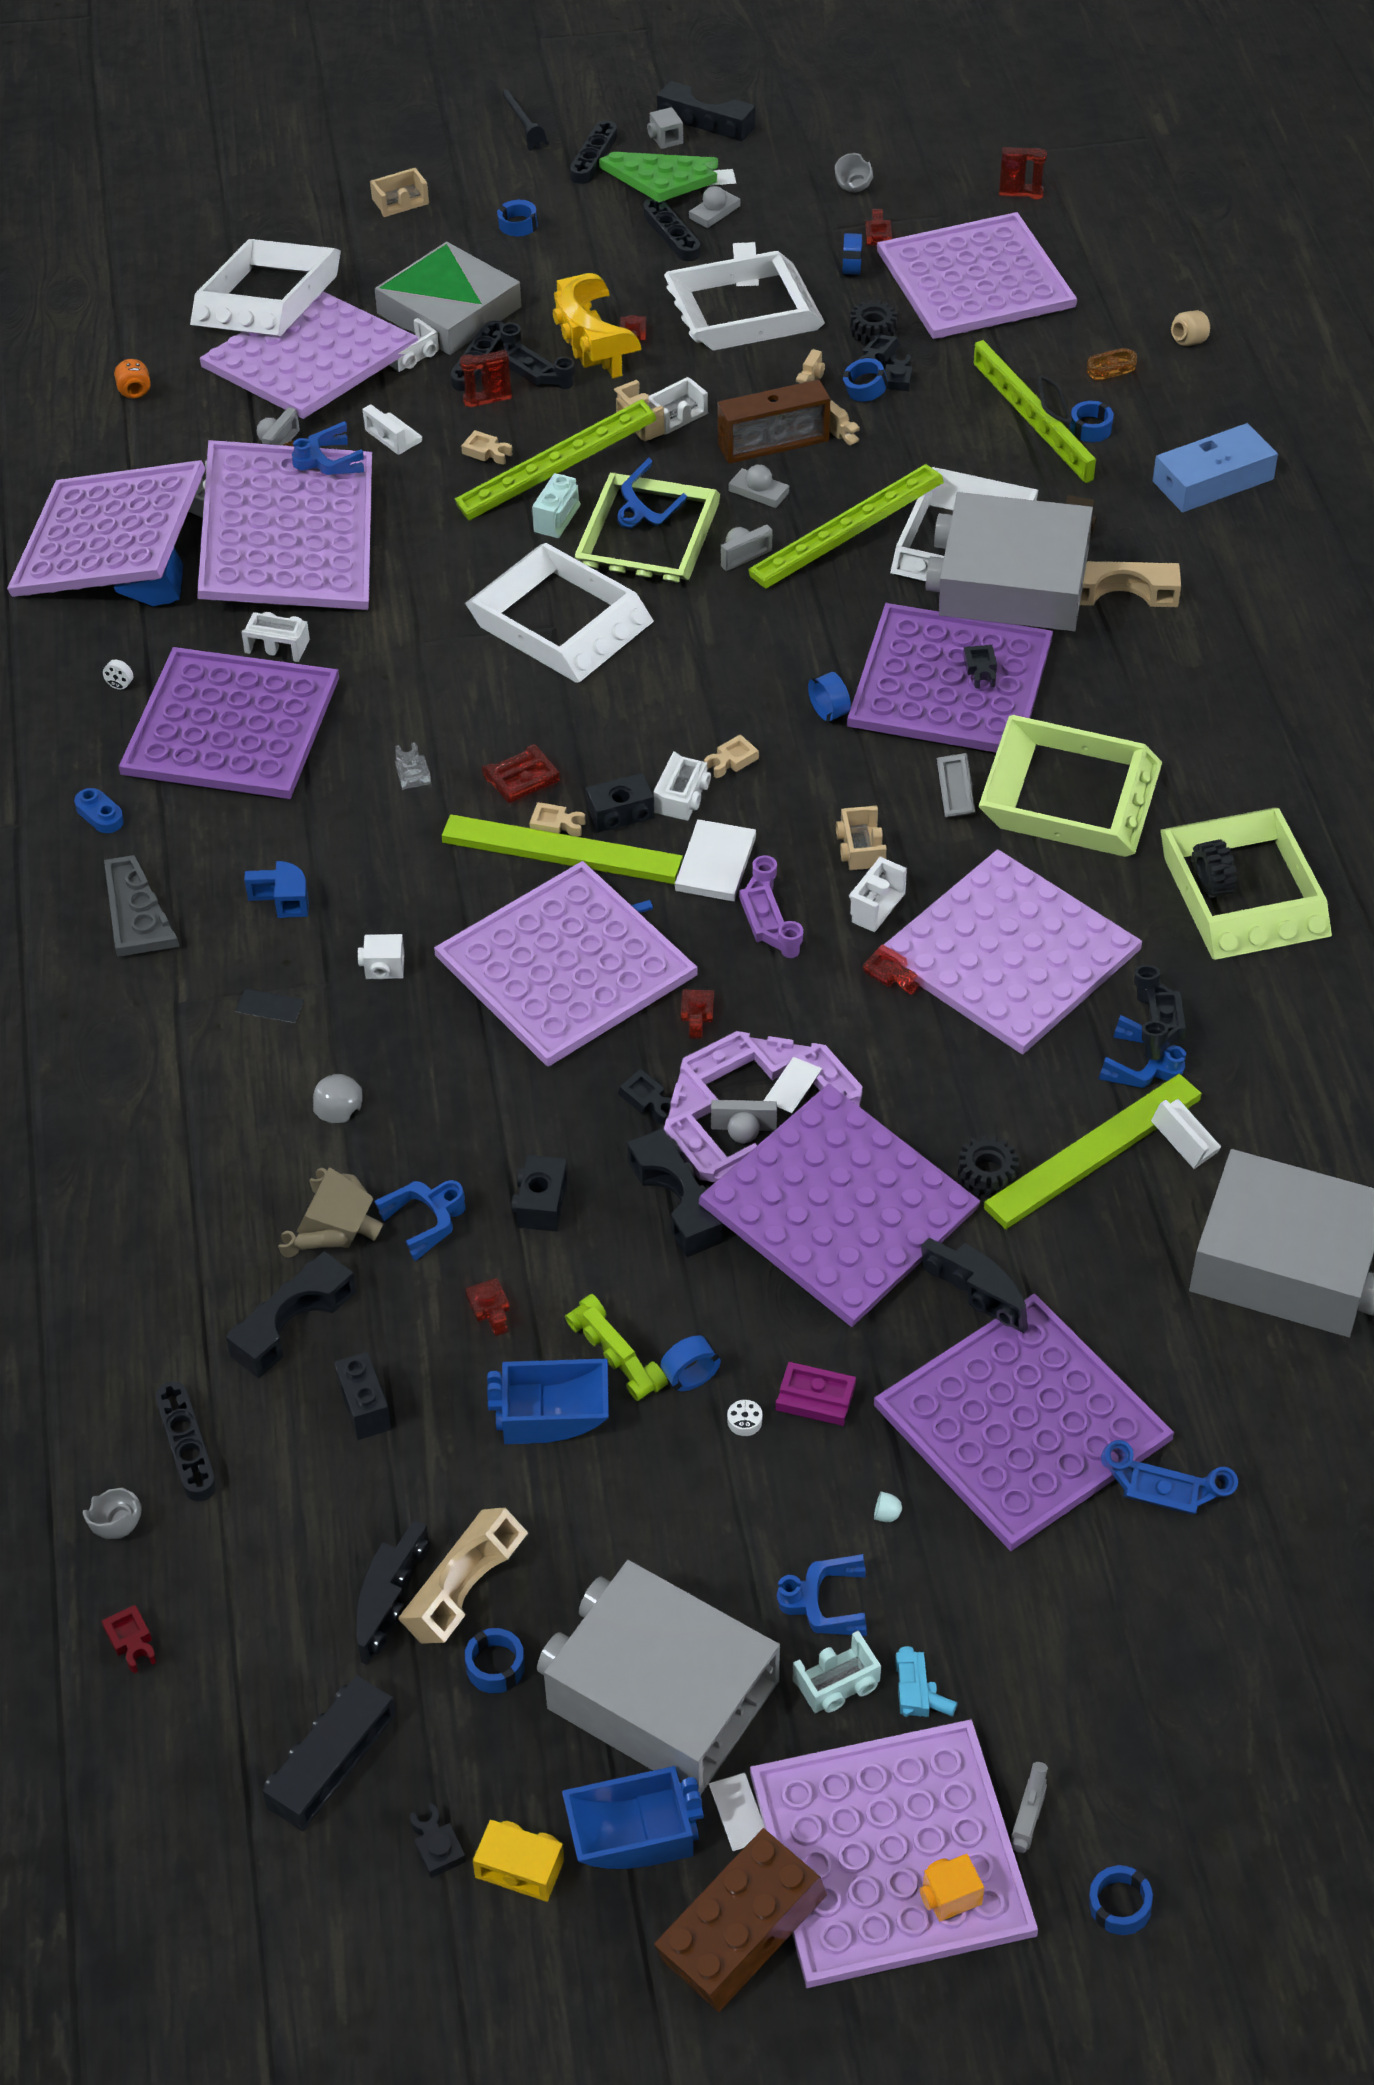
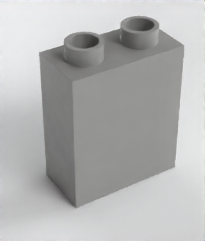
M957 492L953 514L939 513L936 522L934 547L946 549L944 558L930 556L927 568L926 591L940 592L939 616L1075 631L1090 545L1093 507Z
M1231 1149L1196 1252L1189 1291L1350 1338L1357 1311L1374 1316V1273L1369 1272L1372 1259H1374V1188Z
M627 1560L612 1581L600 1576L589 1586L579 1607V1615L584 1619L573 1634L568 1637L558 1632L552 1636L544 1647L538 1660L537 1671L544 1675L547 1709L653 1771L675 1766L679 1782L681 1783L682 1780L689 1777L696 1778L698 1792L701 1795L779 1682L780 1644Z

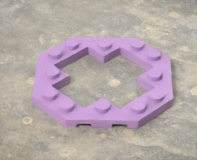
M736 1031L683 1058L664 1131L669 1139H675L681 1152V1158L685 1163L689 1162L699 1180L716 1182L757 1145L754 1143L727 1157L696 1121L711 1112V1100H718L706 1084L753 1060L757 1062L771 1080H774L781 1076L791 1059L796 1057L822 1068L813 1081V1084L819 1090H822L829 1083L856 1105L860 1106L862 1085L826 1045L812 1043L811 1047L794 1044V1040L768 1036V1039L764 1040L751 1038L750 1033Z

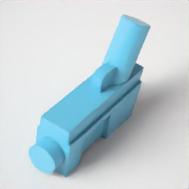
M909 1646L901 1647L899 1652L896 1653L895 1659L896 1672L899 1674L898 1697L900 1714H903L905 1717L909 1715L929 1717V1708L953 1717L958 1702L936 1694L937 1687L935 1682L927 1683L924 1652H914V1649Z

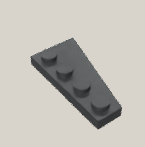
M135 855L104 860L117 957L179 947L178 938L174 931H172L165 913L162 912L154 892L151 891L148 880Z

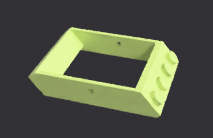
M610 472L576 550L575 558L593 569H598L600 565L609 567V571L625 574L626 570L636 571L637 576L652 578L654 574L663 576V580L679 583L680 579L689 580L719 505L720 493L715 489L641 477L632 484L633 491L673 498H679L685 493L687 495L686 500L705 503L679 569L591 555L616 494L621 489L622 484L630 477L629 475Z
M1011 715L1008 717L978 807L1000 829L1126 857L1136 852L1162 761L1143 743ZM1036 744L1130 765L1111 829L1016 808Z
M1270 808L1161 829L1165 861L1212 959L1216 960L1332 936L1327 899L1279 808ZM1222 839V841L1227 843L1226 848L1274 840L1304 898L1212 916L1184 857L1192 856V852H1194L1193 847L1196 844Z

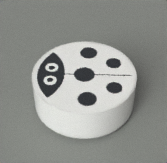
M111 660L103 669V677L113 688L125 689L133 680V672L123 661Z
M739 1400L733 1403L727 1413V1423L730 1430L740 1436L755 1434L762 1426V1410L757 1403L750 1400Z

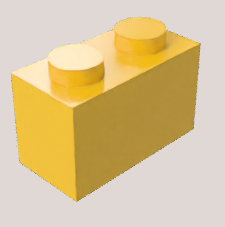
M490 1819L473 1858L475 1878L548 1902L564 1863L563 1843H560L552 1835L546 1833H538L536 1835L524 1831L513 1822L503 1821L500 1823Z

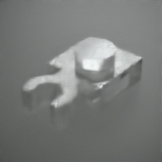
M415 742L411 743L412 750L409 752L401 751L400 745L395 747L397 759L395 765L402 790L431 784L424 755H418V747Z

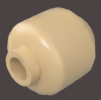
M1202 311L1182 312L1174 318L1171 333L1175 341L1182 346L1201 344L1209 336L1210 322Z

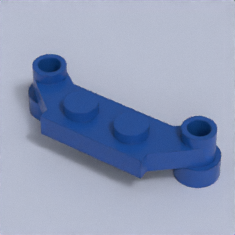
M1115 1440L1107 1444L1101 1454L1103 1466L1110 1470L1124 1489V1498L1191 1515L1196 1514L1197 1506L1215 1497L1228 1496L1238 1486L1237 1475L1228 1467H1218L1212 1470L1207 1477L1200 1478L1133 1461V1449L1123 1440ZM1111 1452L1117 1454L1118 1462L1112 1460ZM1216 1478L1221 1482V1489L1215 1484Z

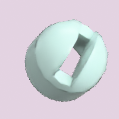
M880 1492L875 1507L874 1520L882 1522H893L902 1511L901 1501L892 1494Z

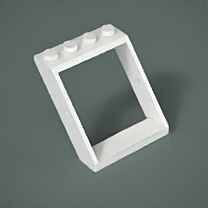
M248 239L195 293L190 325L282 336L336 278L341 250ZM254 267L307 273L282 300L229 294Z
M779 251L667 271L664 274L669 284L667 289L676 299L674 304L683 313L681 318L690 328L689 335L695 342H703L712 350L815 331L825 324L794 263ZM780 275L797 309L708 326L692 292Z
M932 467L943 476L944 483L917 499L896 545L890 573L926 581L930 556L944 558L942 555L910 548L929 505L953 510L957 492L1036 501L1039 490Z
M547 543L539 545L465 603L481 628L576 683L582 681L654 622L636 592ZM552 573L559 575L611 605L560 647L501 614Z

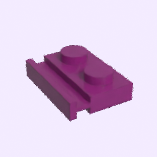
M788 1362L780 1393L776 1400V1411L844 1426L845 1417L856 1386V1377Z

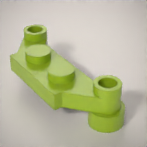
M589 1294L579 1301L580 1306L565 1315L568 1325L574 1332L577 1333L583 1329L587 1340L593 1346L599 1345L603 1349L604 1357L608 1359L609 1365L613 1369L619 1367L628 1377L630 1382L626 1384V1387L636 1401H639L650 1392H658L668 1385L667 1377L655 1362L652 1361L645 1367L641 1365L635 1355V1351L604 1318L607 1316L606 1311L596 1296Z

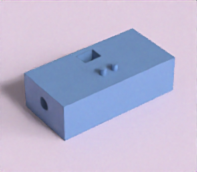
M1246 423L1156 455L1153 482L1183 513L1273 480L1278 453Z

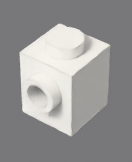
M402 934L365 935L364 948H358V965L364 966L366 979L403 978L405 954Z

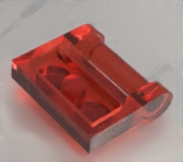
M1002 147L999 195L1029 196L1032 199H1041L1044 194L1042 178L1044 162L1047 160V151L1041 148ZM1027 160L1034 162L1032 184H1025Z
M506 350L479 356L464 355L460 358L461 368L464 370L465 393L463 400L465 406L475 407L512 399L509 356ZM481 369L483 392L477 393L474 370Z
M536 744L526 747L524 752L497 764L489 763L482 767V773L486 781L494 785L507 803H511L560 781L559 771Z

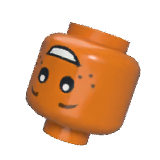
M127 359L117 365L114 376L117 389L121 395L126 398L135 399L144 396L149 391L151 381L148 369L143 362L137 359Z

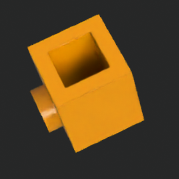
M966 1853L951 1860L943 1858L930 1864L924 1870L923 1886L919 1888L926 1909L928 1911L933 1909L938 1921L941 1922L982 1905L985 1887Z

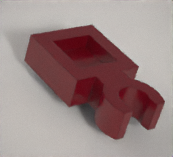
M136 1605L101 1621L117 1656L126 1653V1660L131 1672L134 1674L138 1672L135 1661L140 1656L148 1657L152 1665L156 1663L154 1650L151 1645L147 1644V1642L152 1640L151 1634Z

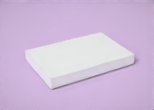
M698 819L675 882V891L735 901L756 839V830Z

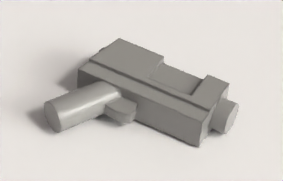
M1035 1762L1032 1765L1030 1778L1028 1779L1013 1829L1011 1845L1012 1849L1019 1853H1025L1026 1850L1030 1849L1034 1828L1045 1798L1048 1767L1042 1762Z

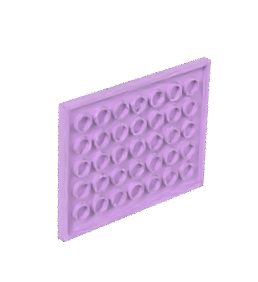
M208 440L198 599L368 610L372 452L363 451L364 460L350 464L362 462L364 464V473L326 475L318 467L308 470L294 468L292 464L293 446ZM320 448L322 453L330 460H337L356 452L352 450Z

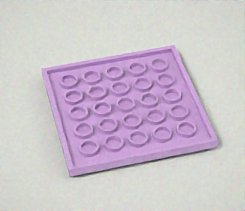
M1018 212L877 242V252L932 339L1076 307V296Z
M322 291L282 336L241 332L236 336H232L220 346L211 349L199 359L201 367L285 410L288 407L297 409L298 417L304 419L404 356L405 354L398 353L419 340L418 336Z
M202 460L56 480L7 587L11 596H30L39 593H54L63 590H79L88 587H103L112 584L160 579L206 468Z
M997 849L878 949V958L1023 1055L1139 952L1142 947V940Z
M584 861L574 865L434 947L435 956L547 1067L698 975L697 966Z
M972 1719L750 1767V1775L764 1828L821 1877L827 1892V1896L792 1933L806 1988L1037 1937L1038 1928ZM967 1853L985 1887L982 1905L939 1922L934 1910L928 1911L920 1895L919 1888L923 1886L924 1870L939 1859L947 1858L951 1860Z

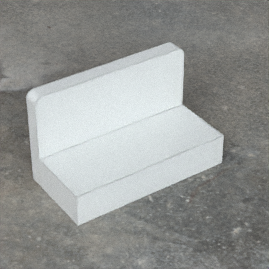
M373 405L363 408L365 430L399 455L422 442V436L393 414H383Z
M1176 1099L1171 1104L1167 1100L1160 1103L1151 1121L1193 1169L1218 1153L1221 1146L1179 1099Z

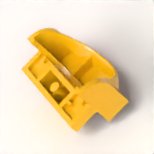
M594 273L557 280V291L554 292L556 309H553V318L556 325L560 324L562 335L566 342L571 344L575 358L580 359L584 368L602 364L604 369H608L612 378L622 376V355L641 350V344L632 331L602 321L596 310L591 311L589 309L592 308V300L609 296V290L604 280Z

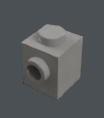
M672 107L650 112V123L647 124L648 134L661 149L683 144V122Z

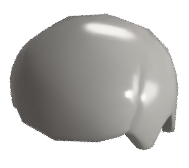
M851 153L838 159L835 164V177L842 189L850 193H857L869 186L873 179V170L870 162H866L861 154Z
M344 1074L329 1075L322 1079L315 1087L313 1112L324 1121L330 1123L347 1122L351 1114L356 1109L359 1111L361 1108L362 1088L349 1076Z
M124 1488L109 1489L99 1496L92 1497L91 1507L89 1511L83 1510V1516L94 1534L106 1540L121 1539L129 1535L136 1527L141 1516L142 1506L133 1492Z

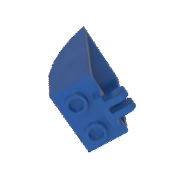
M608 1359L502 1362V1375L498 1371H490L487 1374L488 1411L496 1410V1430H503L504 1444L549 1443L566 1440L598 1427L609 1418Z
M675 1766L562 1791L578 1862L606 1869H630L693 1857V1841L699 1840L696 1820L704 1818L700 1792H698L696 1778L689 1777L680 1783Z

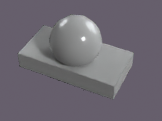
M709 187L703 194V202L689 211V219L709 228L740 207V198L728 193L721 187Z
M288 407L277 420L274 418L261 420L257 425L256 432L262 444L287 446L300 431L297 409Z
M756 464L748 470L742 468L729 482V491L777 508L788 495L789 485L773 480L770 469L764 465Z
M766 524L751 532L743 527H736L730 530L726 537V543L721 545V567L727 572L771 552L772 529Z
M967 753L938 757L937 765L945 817L949 818L976 813Z
M711 1100V1129L728 1130L730 1137L738 1143L745 1144L756 1139L759 1130L775 1131L777 1128V1101Z

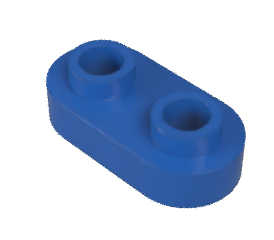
M87 788L75 796L74 802L77 813L99 832L113 833L123 826L124 818L121 808L102 791L95 788Z

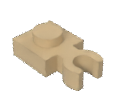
M811 350L803 363V371L798 374L796 382L800 384L822 378L825 370V364L822 363V351Z
M830 401L829 431L838 439L843 438L848 445L858 442L859 438L854 433L859 431L860 427L855 422H849L847 412L833 401Z
M476 430L461 445L462 454L485 462L490 457L498 464H505V454L508 456L513 455L512 445L498 443L497 437Z
M738 735L717 747V754L708 755L704 762H707V769L716 766L714 767V777L720 778L725 775L728 768H732L737 772L758 760L759 750L742 735Z
M537 802L529 824L531 829L559 834L562 830L571 836L578 837L582 834L581 825H585L586 818L582 812L567 814L566 807Z

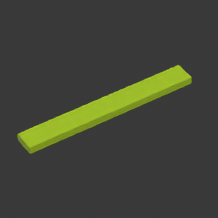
M984 340L976 342L974 365L1085 483L1093 481L1096 458L1059 420L1044 411L1041 400Z
M641 399L455 498L456 505L468 521L545 481L552 477L554 473L558 474L657 421L655 413Z
M927 464L921 466L749 568L750 577L765 589L943 484V476Z
M450 814L442 833V843L570 866L584 861L592 870L675 884L683 862V855Z
M1177 1074L986 1200L984 1209L999 1224L1008 1229L1158 1129L1151 1119L1160 1103L1164 1100L1171 1104L1176 1099H1179L1188 1109L1201 1100L1202 1093L1182 1075Z

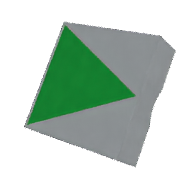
M447 241L375 288L377 314L414 333V319L419 318L438 332L439 349L449 355L471 342L487 322L502 321L521 308L520 281Z

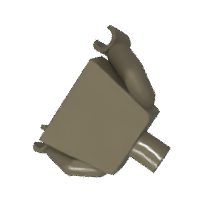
M330 1167L328 1170L319 1168L315 1172L317 1179L311 1178L309 1180L315 1195L296 1231L299 1233L298 1236L295 1237L292 1231H284L281 1238L285 1244H280L278 1248L284 1257H293L300 1249L349 1248L357 1233L375 1241L383 1223L366 1215L373 1198L367 1193L355 1175L338 1173Z

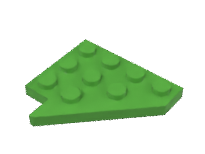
M611 152L608 156L599 158V168L657 202H662L716 183L717 173L713 169L718 168V158Z

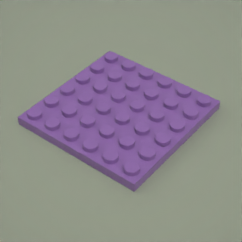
M885 603L848 715L847 727L997 753L1008 717L1016 715L1031 718L1052 642L1053 631L1016 624L939 616L938 611ZM993 645L997 661L995 687L991 688L990 682L987 680L980 681V689L974 687V675L967 674L963 657L964 647Z
M173 647L120 762V775L291 799L339 680L338 669Z
M828 1083L701 1194L699 1204L848 1325L853 1327L923 1261L921 1245L928 1238L942 1243L978 1209L980 1200Z
M1035 1293L1024 1300L1028 1330L1025 1333L1012 1327H1007L999 1320L994 1319L874 1398V1406L1010 1551L1116 1479L1101 1462V1454L1107 1444L1115 1440L1127 1442L1133 1449V1461L1141 1462L1172 1441L1174 1432ZM1111 1452L1112 1460L1118 1462L1117 1454Z

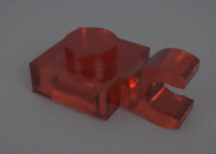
M872 209V221H865L866 245H877V242L892 239L891 220H883L882 209Z
M630 315L620 317V327L632 331L638 340H646V316Z
M883 944L863 964L866 974L888 987L893 981H896L904 991L913 994L920 986L915 981L918 975L914 971L905 968L908 966L907 958Z
M683 989L681 1021H689V1038H702L703 1022H713L714 990Z
M498 1278L465 1288L466 1297L477 1321L487 1318L495 1336L508 1332L505 1324L507 1318L504 1312L510 1311L509 1302Z

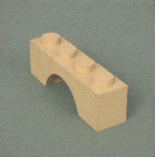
M1087 561L1080 605H1094L1100 596L1109 592L1127 591L1142 597L1150 607H1178L1181 590L1179 563Z
M506 1507L481 1510L398 1619L421 1644L445 1643L466 1615L462 1610V1604L471 1587L491 1568L508 1560L528 1532Z

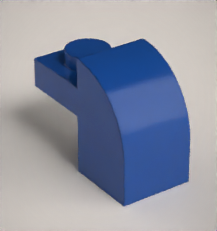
M276 861V870L245 871L244 881L248 901L275 900L277 918L308 917L309 898L304 873L300 868L288 862Z

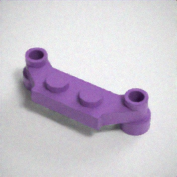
M759 856L753 861V877L745 889L739 890L740 901L756 942L764 941L781 950L783 956L794 958L800 953V944L803 942V927L795 921L784 922L772 892L774 878L777 875V862L771 856Z

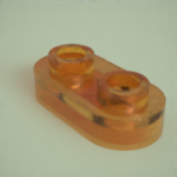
M1120 348L1093 355L1087 360L1086 372L1096 380L1127 374L1135 370L1137 354L1130 349Z

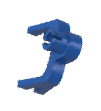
M344 421L310 435L308 439H296L293 442L292 464L298 470L318 467L326 475L364 473V464L362 462L350 465L352 462L364 460L362 449L337 460H330L320 450V446L348 444L346 434L333 437L335 434L347 432V424Z
M650 458L622 484L621 492L627 503L619 510L617 521L624 529L636 527L643 519L653 526H660L686 503L687 495L683 493L664 513L659 514L650 510L638 499L633 491L632 484L651 468L653 461ZM631 512L634 516L632 518H625L624 513Z
M1120 1015L1113 1038L1144 1043L1142 1041V1025ZM1170 1046L1164 1051L1161 1059H1149L1146 1067L1139 1072L1106 1057L1099 1080L1145 1088L1150 1085L1154 1077L1168 1081L1177 1074H1183L1186 1052L1179 1046Z
M415 1181L374 1201L383 1221H386L412 1199L422 1201L433 1211L437 1217V1225L406 1240L414 1261H417L452 1232L453 1224L450 1216L456 1217L465 1211V1194L461 1184L457 1181H445L432 1190L424 1183Z
M863 1554L813 1562L808 1568L806 1581H800L794 1575H786L779 1580L777 1601L780 1610L785 1614H807L810 1628L815 1633L852 1635L859 1631L862 1636H867L865 1613L825 1618L821 1614L818 1605L819 1588L826 1576L866 1578Z

